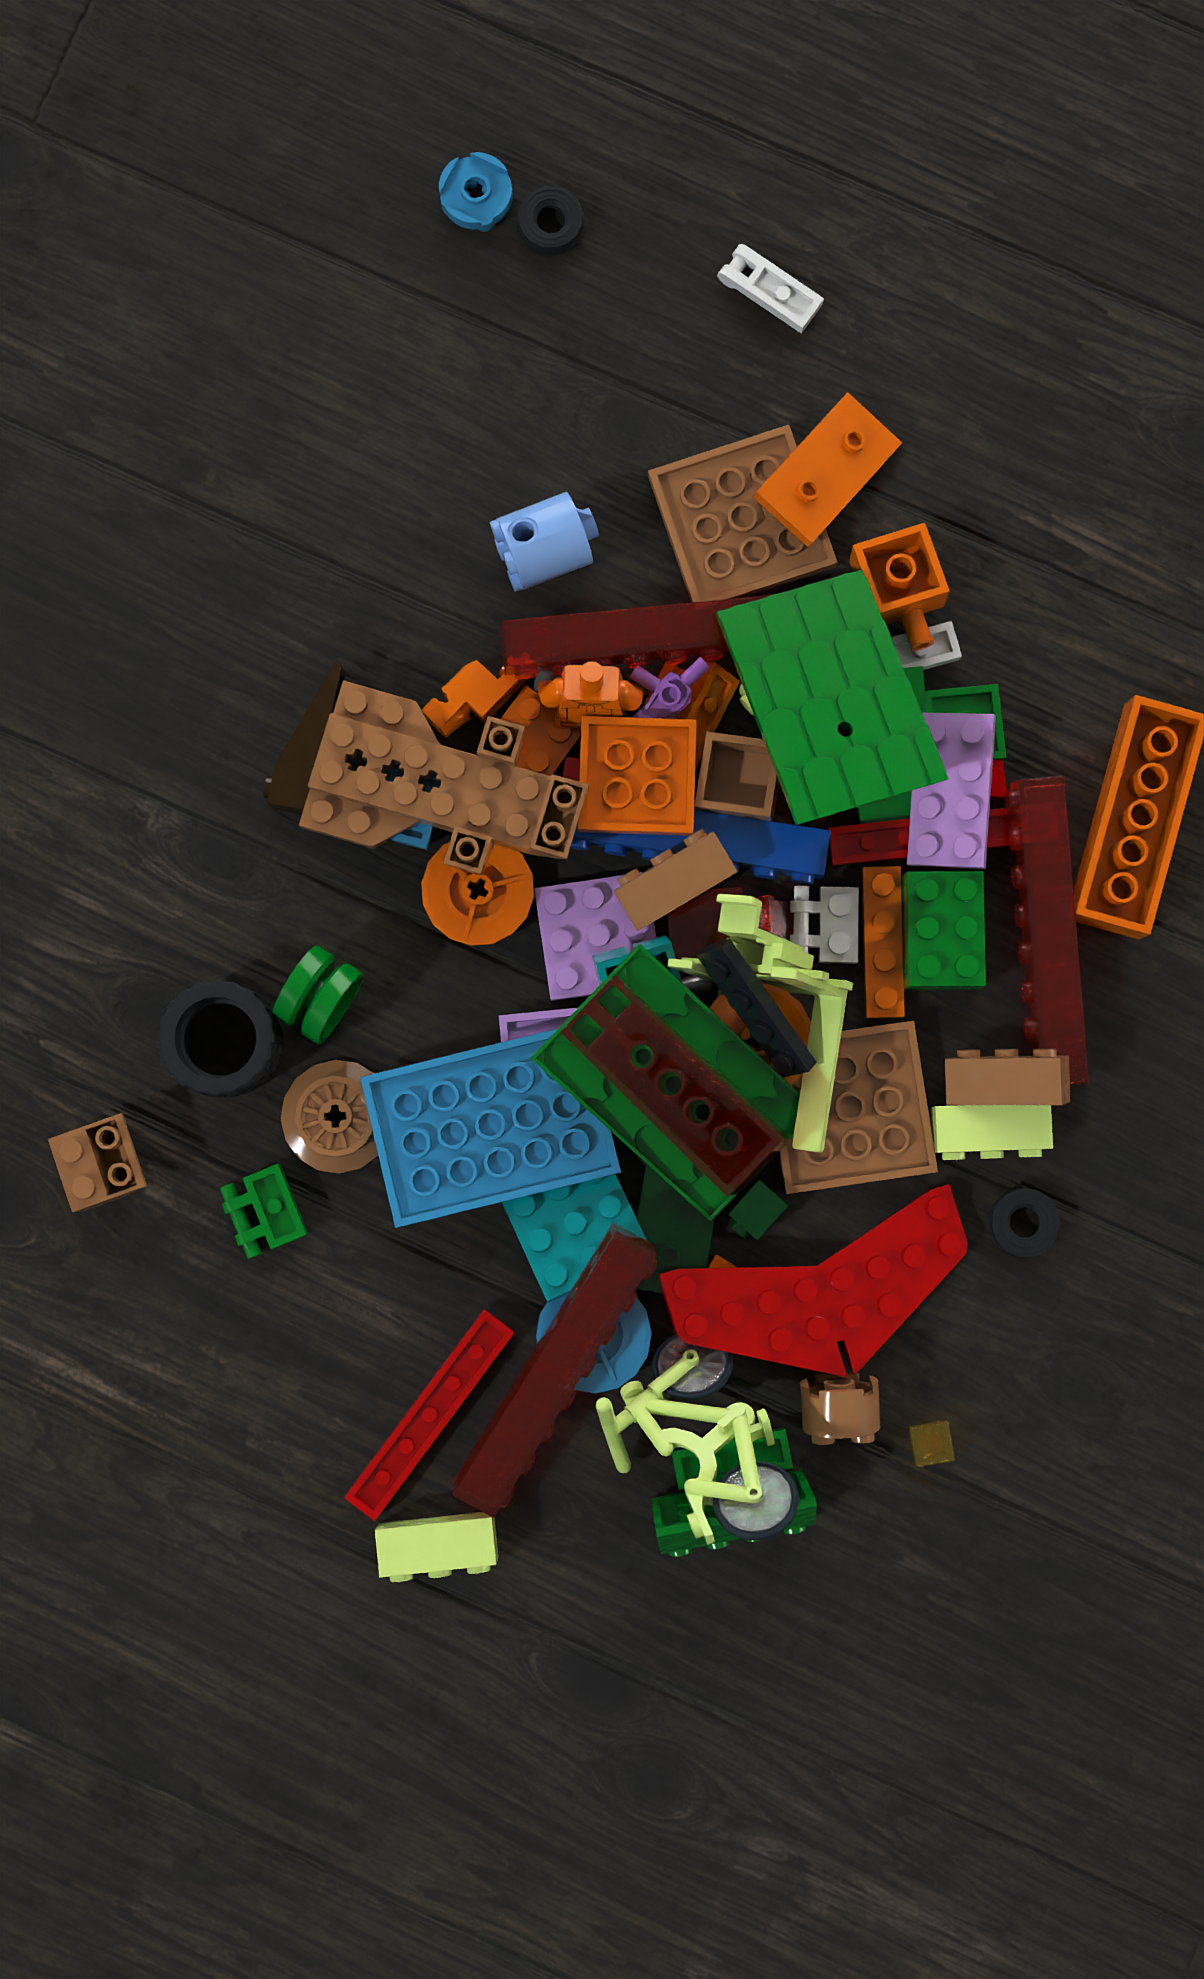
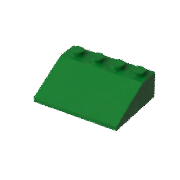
M802 1469L787 1472L796 1483L799 1493V1505L792 1522L783 1530L785 1534H797L807 1529L806 1526L815 1524L816 1499ZM776 1474L760 1477L766 1510L762 1515L755 1516L748 1511L722 1508L723 1514L733 1526L741 1530L759 1532L772 1528L785 1517L790 1506V1492L785 1482ZM743 1480L728 1483L733 1485L744 1486ZM685 1492L651 1498L655 1530L661 1554L669 1553L672 1557H679L691 1553L692 1548L707 1545L704 1536L696 1539L692 1532L687 1515L693 1513V1510ZM705 1505L704 1515L715 1539L714 1543L707 1545L708 1549L724 1548L730 1545V1541L740 1539L728 1533L720 1525L715 1517L713 1506ZM746 1540V1541H748V1542H755V1541H760V1540H752V1541Z

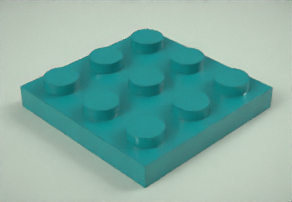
M616 1174L502 1202L548 1303L653 1253Z

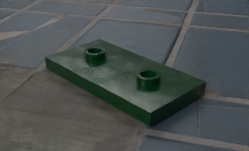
M646 1163L637 1220L653 1253L628 1265L625 1287L663 1294L658 1274L677 1268H706L714 1219L710 1222Z

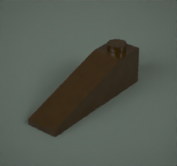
M333 663L276 762L273 776L268 775L265 780L263 795L264 798H268L267 804L274 810L300 815L303 813L310 790L308 783L330 713L333 714L343 680L345 681L346 672L342 664Z

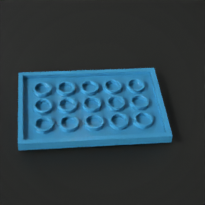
M557 1029L360 1077L395 1228L621 1173L612 1132L531 1059L534 1053Z

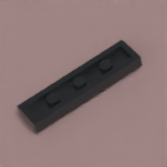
M731 939L705 946L696 955L705 967L707 974L715 981L727 998L729 1005L737 1012L747 1026L751 1036L759 1043L769 1057L773 1067L779 1071L783 1078L809 1072L817 1061Z

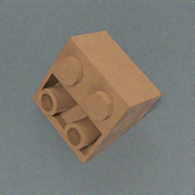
M123 1113L48 1139L72 1212L86 1211L147 1187Z

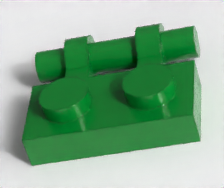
M280 1163L242 1178L248 1193L241 1196L238 1195L234 1183L219 1188L225 1201L222 1203L225 1214H230L237 1231V1235L234 1237L238 1247L243 1246L247 1259L262 1254L256 1239L263 1236L266 1237L270 1249H274L308 1235ZM253 1204L261 1224L254 1228L251 1227L244 1207Z

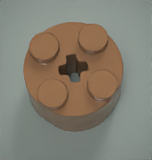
M846 1372L847 1377L829 1373L815 1375L816 1383L809 1385L807 1378L803 1379L800 1382L802 1430L806 1434L811 1435L812 1443L828 1445L835 1443V1439L851 1438V1441L854 1443L873 1442L875 1440L874 1433L881 1428L879 1383L877 1378L869 1375V1382L859 1381V1373L853 1375Z

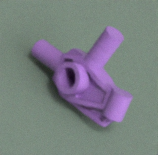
M699 657L680 676L670 672L662 680L637 665L630 679L650 690L653 694L647 704L632 718L673 719L691 703L692 689L690 687L710 669L709 665Z

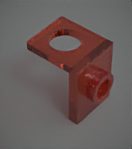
M773 895L757 897L756 899L762 902L758 928L783 939L790 940V935H793V913H790V902L774 901Z

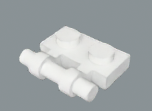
M794 886V901H790V913L794 914L793 935H790V941L805 947L804 952L808 953V948H819L818 963L857 964L859 887H820L819 901H809V886ZM809 914L819 915V935H809Z

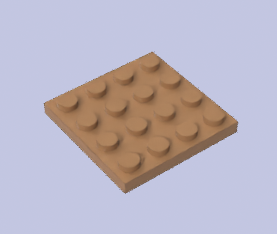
M789 425L648 470V478L695 613L837 566L838 562L826 528L807 547L753 498L756 491L797 448Z
M914 1021L841 1032L824 1150L819 1153L794 1149L792 1147V1138L779 1151L785 1194L938 1172ZM803 1073L792 1084L799 1093L801 1091Z

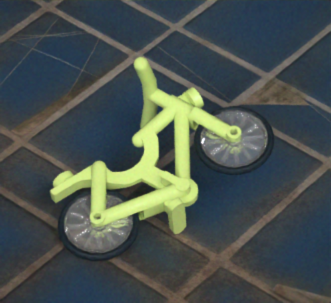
M674 1334L668 1337L655 1352L652 1361L654 1381L647 1386L648 1388L644 1390L642 1383L639 1381H631L621 1388L620 1393L626 1404L622 1412L615 1416L611 1401L608 1398L602 1397L596 1402L597 1413L616 1469L620 1473H627L631 1469V1462L621 1432L633 1422H638L662 1456H669L673 1453L674 1448L682 1447L693 1452L699 1459L701 1467L699 1476L696 1479H688L684 1484L687 1499L693 1510V1513L687 1515V1519L696 1539L704 1536L707 1545L715 1542L711 1528L704 1515L705 1505L713 1506L716 1519L728 1533L740 1539L750 1541L771 1538L782 1532L792 1522L799 1505V1493L796 1483L781 1467L768 1462L756 1461L753 1441L763 1437L767 1447L775 1444L767 1412L764 1408L756 1411L759 1422L755 1424L754 1411L746 1403L739 1402L731 1404L727 1408L668 1401L670 1397L685 1401L707 1398L718 1392L726 1384L733 1369L732 1353L688 1344L681 1341ZM651 1414L717 1423V1425L701 1438L692 1432L674 1427L662 1430ZM735 1438L740 1465L729 1470L719 1482H715L717 1475L715 1454Z

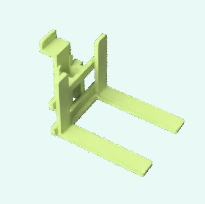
M718 894L716 901L722 903L718 932L730 936L727 939H731L759 981L783 988L788 993L814 995L815 997L807 1049L817 1063L809 1072L803 1073L792 1147L798 1150L821 1153L825 1145L848 990L852 991L853 983L847 980L829 979V973L812 970L814 956L804 952L805 947L758 928L762 906L760 900L752 896ZM682 957L680 960L669 958L668 967L715 983L707 974L705 967L699 959ZM720 988L718 990V996L722 994ZM703 1105L699 1111L700 1116L705 1120L711 1115V1109L708 1105Z

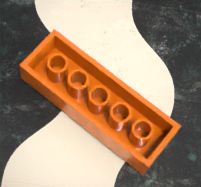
M1139 695L1133 696L1124 704L1066 919L1138 940L1151 934L1204 738V714Z

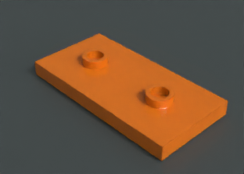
M847 392L756 491L753 498L803 544L809 547L902 442Z

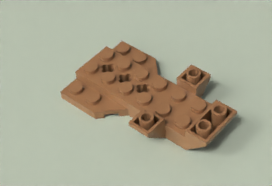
M343 680L334 712L329 715L308 783L310 790L299 826L303 829L375 849L405 830H410L421 823L453 832L444 865L482 875L494 844L530 855L567 860L589 784L554 774L547 776L517 767L525 726L488 716L477 755L440 745L416 701ZM357 755H362L363 760L367 762L366 766H359L357 771H351L350 759H356ZM394 765H399V769L401 772H404V775L402 777H395L393 782H389V777L385 774L386 770L392 769ZM434 775L437 782L441 783L440 787H433L430 793L425 792V786L421 784L422 781L429 780L430 776Z

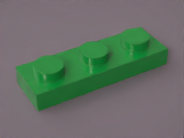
M785 1428L772 1430L775 1441L774 1445L767 1447L763 1437L752 1442L756 1461L772 1463L783 1470L793 1468ZM735 1438L715 1454L717 1462L715 1482H719L729 1470L740 1465ZM681 1447L673 1450L672 1457L679 1490H684L685 1482L688 1479H696L699 1476L701 1467L696 1455ZM758 1470L759 1475L770 1473V1471ZM742 1473L735 1476L732 1480L743 1478Z

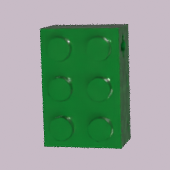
M984 871L906 872L901 877L904 990H978L986 986Z

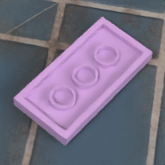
M922 713L926 725L928 724L949 779L912 791L907 865L986 869L996 716L994 714Z

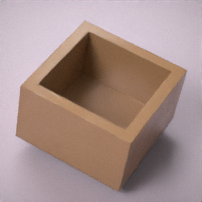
M706 732L695 798V809L773 822L779 780L764 740Z

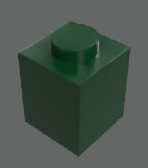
M756 1179L727 1212L733 1219L728 1225L744 1240L749 1235L758 1240L788 1205L763 1182Z

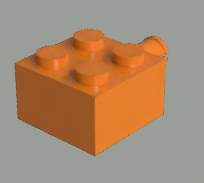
M921 523L854 544L849 560L853 572L863 571L886 625L898 621L903 623L911 651H920L933 645L934 639L931 637L924 613L943 608L950 590L926 524Z

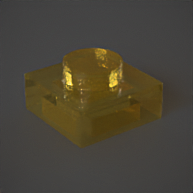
M947 1420L908 1426L916 1467L955 1461L949 1422Z

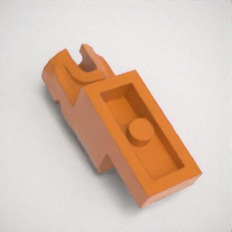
M525 653L518 659L512 657L500 669L499 674L501 677L499 679L477 660L468 663L441 688L448 702L444 703L436 698H432L421 711L429 724L445 738L471 719L469 716L471 712L485 724L487 717H493L535 674V662Z

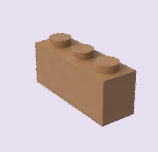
M702 828L683 840L686 844V847L673 854L669 848L650 859L653 867L640 874L638 869L635 868L617 879L620 886L614 890V893L637 931L738 872L714 831L706 834Z
M980 1049L957 1050V1057L945 1059L946 1105H1064L1070 1102L1069 1056H1057V1049H1033V1056H1018V1049H996L995 1056H980Z

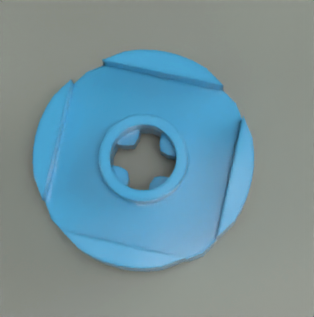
M475 152L470 153V157H464L461 160L457 157L448 163L440 176L439 192L442 210L449 219L463 228L478 229L483 232L489 231L494 228L497 222L505 217L511 207L513 199L511 179L503 163L492 155ZM477 184L482 185L484 195L471 198L467 188H475Z

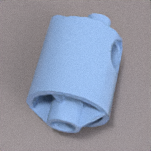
M563 492L490 522L495 537V545L501 560H505L508 568L507 573L515 592L528 589L593 563L588 540L599 537L595 520L589 508L581 510L575 507L568 492Z

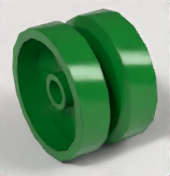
M316 945L305 954L289 976L275 1002L272 1014L273 1017L289 1027L303 1019L302 1035L319 1045L330 1036L347 1012L361 986L364 973L348 963L338 966L333 971L335 966L334 954Z

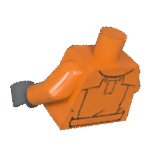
M593 661L583 665L565 666L560 678H557L558 672L536 670L533 688L534 691H538L540 701L544 706L555 708L554 727L581 728L582 716L626 717V712L637 710L641 706L644 696L650 693L648 689L630 679L631 674L626 675L627 680H623L619 668L601 666Z

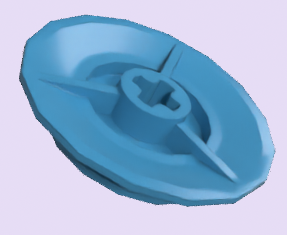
M600 1278L550 1303L547 1302L539 1316L536 1339L541 1359L554 1378L573 1390L599 1393L619 1388L638 1373L648 1356L652 1332L647 1311L634 1292L615 1280ZM594 1324H599L601 1326L600 1333L605 1335V1338L603 1340L597 1339L594 1344H589L587 1342L588 1336L583 1333V1330L585 1328L591 1329Z

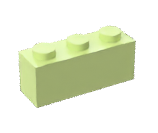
M957 1105L929 1107L935 1153H942V1160L966 1159L965 1152L980 1151L981 1159L1004 1158V1150H1018L1019 1157H1042V1149H1053L1051 1105Z
M494 1511L379 1523L375 1529L379 1578L390 1577V1582L408 1581L413 1579V1574L427 1572L429 1578H441L450 1576L454 1569L467 1568V1573L478 1574L490 1571L491 1565H497L498 1548Z

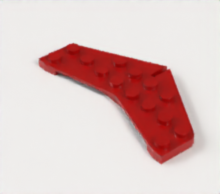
M944 1184L926 1190L895 1214L815 1266L677 1268L658 1274V1278L674 1331L681 1341L696 1346L847 1377L837 1342H842L851 1374L856 1375L965 1256L968 1243L950 1184Z

